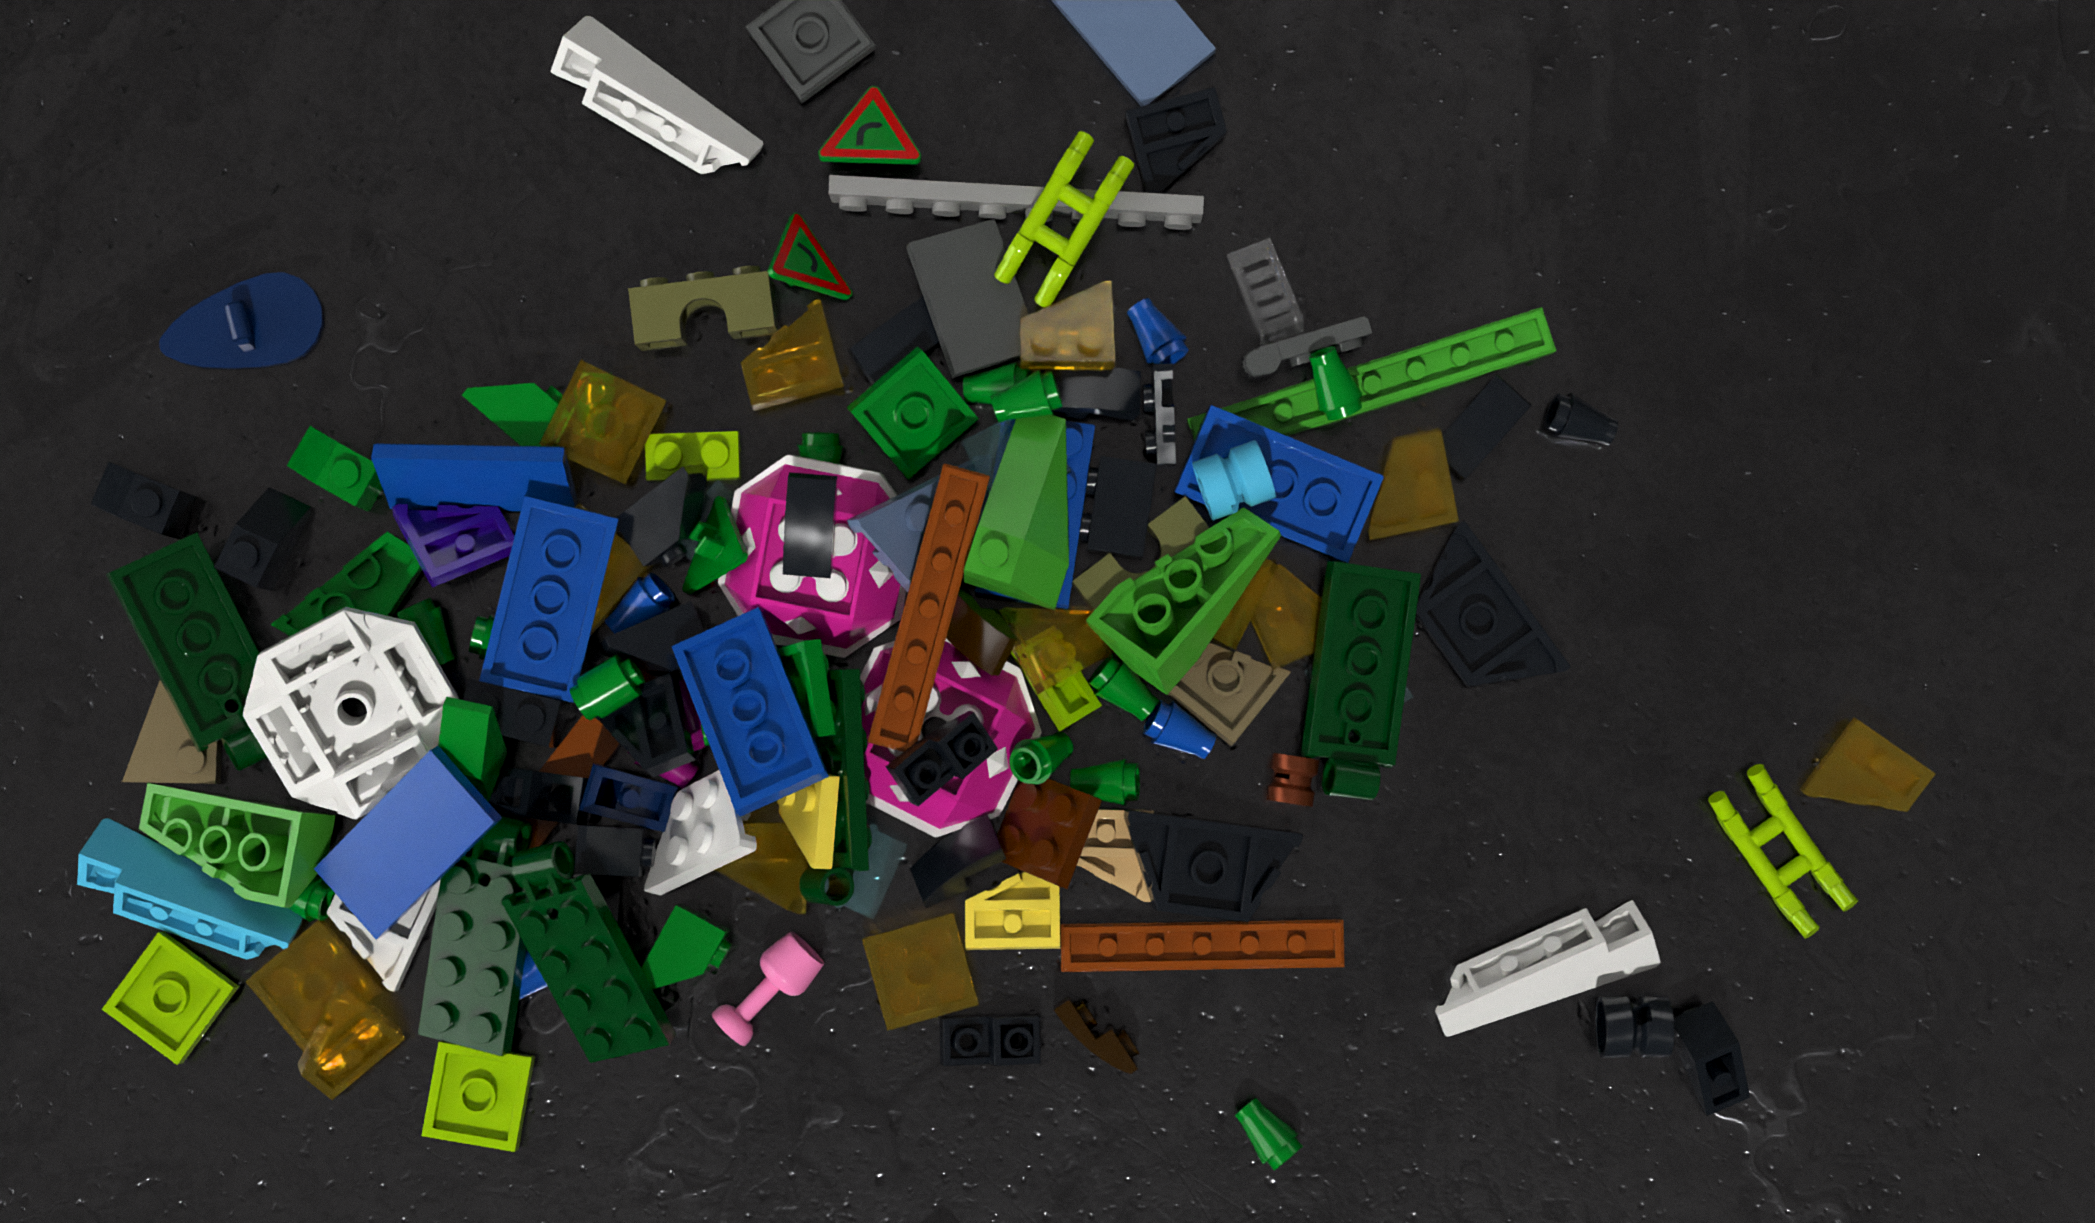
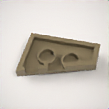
M1209 643L1198 661L1169 692L1168 696L1232 746L1291 672L1277 666L1271 667L1251 659V656L1236 650L1232 652Z
M161 680L158 683L122 782L221 784L222 740L215 741L209 744L207 749L198 752Z

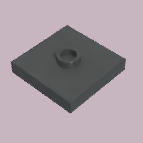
M780 0L745 26L748 33L801 103L805 102L876 49L873 41L842 0Z

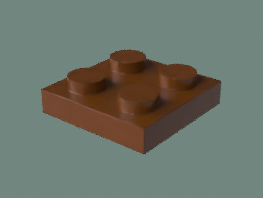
M1047 779L1041 784H1026L1018 780L997 834L1007 858L1001 862L1054 885L1068 889L1102 800L1051 779Z

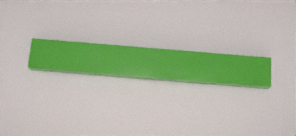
M1540 307L1347 368L1363 392V395L1360 397L1362 408L1341 419L1327 420L1325 412L1319 411L1314 379L1220 409L1290 437L1554 354L1556 348L1543 308ZM1206 413L1187 419L1193 442Z

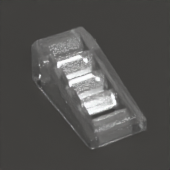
M1265 239L1227 254V259L1261 345H1268L1304 331L1303 315L1271 239ZM1265 259L1268 260L1269 265L1247 274L1244 273V267ZM1271 277L1275 278V282L1251 290L1250 285ZM1281 294L1282 300L1261 308L1258 307L1257 303Z

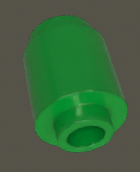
M616 654L578 677V684L570 688V694L580 712L590 721L597 716L604 718L642 695L640 684L645 682L639 667L630 657L623 660Z

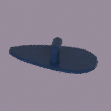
M285 272L265 273L238 282L189 308L164 332L159 341V348L167 357L184 364L202 368L242 369L287 364L305 356L318 342L324 326L323 306L316 291L303 279Z

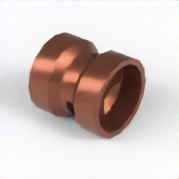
M1273 753L1271 768L1274 770L1275 776L1274 782L1268 786L1266 800L1313 807L1315 793L1311 788L1312 778L1318 774L1320 760Z

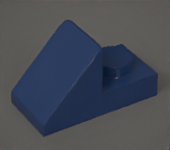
M593 764L579 810L665 832L670 816L671 804L677 794L678 787L631 774L611 766Z

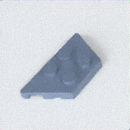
M990 455L977 456L957 466L990 476L976 530L990 493L992 464ZM940 475L847 520L849 527L854 533L862 532L873 544L875 549L872 553L884 566H888L893 571L894 578L907 593Z

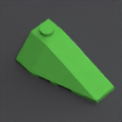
M1049 415L1015 420L964 567V583L1055 610L1069 567L1066 419Z
M1243 507L1238 512L1233 513L1196 536L1195 543L1176 555L1170 557L1167 554L1157 560L1155 568L1135 580H1132L1130 577L1118 584L1086 619V622L1132 671L1168 695L1198 661L1281 537V533Z
M147 783L139 829L177 855H184L203 868L202 871L210 877L219 878L233 887V892L245 900L290 908L318 874L314 868L329 854L336 815Z

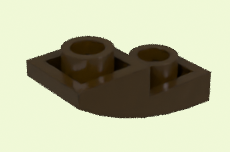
M961 581L946 639L978 667L991 676H999L1013 650L1017 637L998 610L980 608Z
M1070 996L1054 1006V1011L1063 1024L1088 1050L1123 1072L1132 1074L1138 1070L1133 1058L1140 1053L1125 1030L1116 1034L1110 1025L1094 1035L1091 1029L1098 1025L1083 1000L1075 1005Z

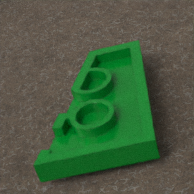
M387 531L344 565L343 570L323 586L314 589L304 597L305 600L288 614L280 616L271 625L290 637L345 607L392 617L421 574L422 568L409 544Z

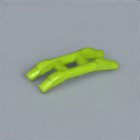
M1083 131L1077 133L994 273L995 278L1005 284L1011 283L1034 241L1059 255L1034 297L1035 302L1044 308L1051 307L1134 168V163L1129 158L1119 156L1093 198L1071 186L1069 182L1094 143L1092 136ZM1058 201L1083 214L1069 239L1044 225Z
M1757 764L1748 769L1747 776L1752 782L1761 803L1768 813L1772 815L1770 818L1749 832V828L1738 811L1734 809L1724 791L1713 793L1708 798V801L1716 813L1723 830L1730 840L1735 843L1771 894L1772 900L1788 921H1791L1806 939L1816 933L1820 927L1805 910L1804 905L1791 888H1788L1791 883L1810 871L1827 895L1833 898L1843 912L1852 908L1858 902V899L1844 884L1843 879L1830 862L1825 859L1787 805L1788 802L1781 794L1777 785L1773 783L1764 765ZM1781 832H1784L1800 855L1776 870L1760 847Z

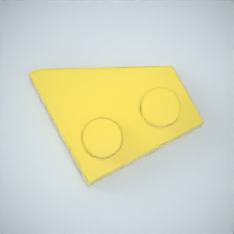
M829 774L828 778L777 800L780 816L809 865L814 869H832L840 778Z
M1023 872L1002 881L1000 885L988 891L985 890L965 900L966 950L1060 949L1059 886Z

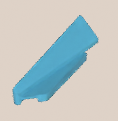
M109 818L101 820L79 852L77 884L113 893L114 914L246 960L258 957L265 947L277 945L282 949L288 948L299 930L303 919L289 908L245 900L233 892V887L219 878L210 877L202 871L203 868L189 858L177 855L167 847Z

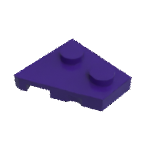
M408 504L392 506L393 517L431 587L510 556L515 536L498 506L461 508L457 505H437V510H408Z

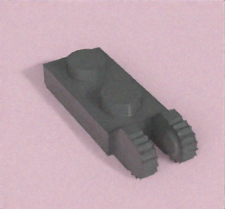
M1365 316L1258 347L1256 350L1248 351L1245 357H1242L1243 361L1241 363L1243 366L1241 368H1244V373L1246 372L1248 376L1251 375L1253 378L1256 376L1260 377L1262 374L1264 376L1275 372L1282 360L1289 359L1291 367L1310 362L1309 356L1312 353L1334 345L1337 353L1362 347L1361 337L1372 334L1369 319Z

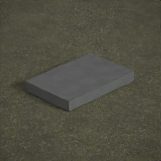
M995 219L909 242L906 249L952 378L1037 353L1041 349L1016 277H1013L1011 283L1005 284L994 276L1006 253Z

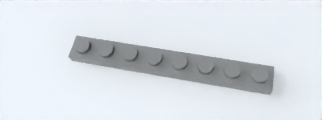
M830 175L828 194L832 203H839V208L846 211H866L867 205L886 206L885 211L895 214H911L914 207L932 208V214L945 217L959 216L960 210L979 211L978 216L986 219L1006 218V213H1023L1026 219L1044 187ZM1078 189L1091 198L1097 192V190ZM1119 191L1103 218L1118 219V225L1126 227H1143L1146 225V220L1164 221V227L1169 229H1191L1192 223H1201L1204 196ZM1058 201L1046 222L1052 221L1053 215L1071 216V221L1078 224L1083 214Z

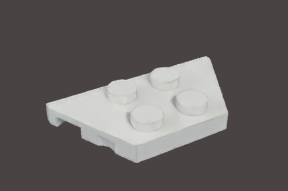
M719 770L677 791L671 804L666 830L662 833L656 850L654 866L650 868L645 882L644 891L661 896L756 851V837L745 834L742 821H747L751 813L741 817L736 813Z
M440 880L385 935L377 940L336 894L327 910V915L340 931H344L349 936L352 946L363 959L369 961L384 980L382 982L384 986L390 991L395 992L399 990L437 906Z

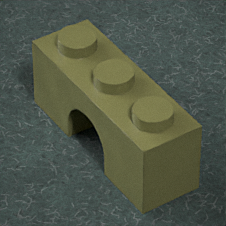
M742 266L734 268L732 270L733 275L714 277V272L704 271L690 273L686 275L687 281L668 283V279L664 277L641 280L640 287L628 288L635 345L641 351L688 345L686 336L688 318L695 310L704 306H715L725 312L728 333L733 339L779 334L773 279L767 271H761L759 266Z
M1186 496L1151 521L1147 526L1148 532L1158 545L1159 559L1167 554L1170 557L1176 555L1195 543L1196 536L1209 529V526ZM1109 553L1074 579L1072 585L1090 609L1094 611L1118 584L1130 577L1132 580H1135L1146 572L1131 573L1126 571Z

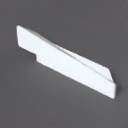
M585 16L563 35L551 73L587 88L582 101L583 105L694 171L706 174L715 172L724 165L740 163L741 166H745L761 151L763 146L762 140L593 17Z
M1631 900L1594 922L1587 908H1584L1456 966L1450 978L1452 988L1444 1005H1437L1435 1010L1445 1036L1450 1037L1656 968L1660 965L1661 961L1653 933L1634 901Z

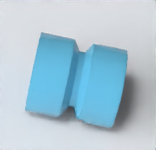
M1256 440L1231 448L1228 458L1223 459L1218 454H1214L1192 462L1200 492L1213 521L1238 512L1239 503L1245 502L1252 507L1276 498L1268 467Z

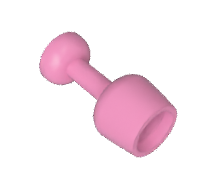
M790 931L761 955L760 967L766 976L763 981L736 1008L727 1004L721 1005L711 1013L712 1018L731 1039L742 1046H746L753 1036V1026L750 1020L779 990L790 996H798L805 992L823 967L824 961L804 939Z

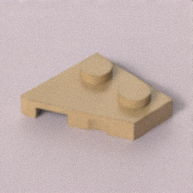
M1099 808L1077 866L1129 892L1143 902H1151L1124 820V809ZM1127 809V810H1134V811H1142V812L1154 813V810Z

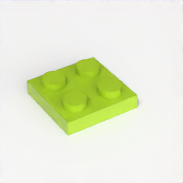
M161 931L153 938L102 1010L176 1065L184 1063L239 986L168 933Z
M439 1041L421 1136L516 1152L520 1144L535 1056L516 1052L498 1056Z

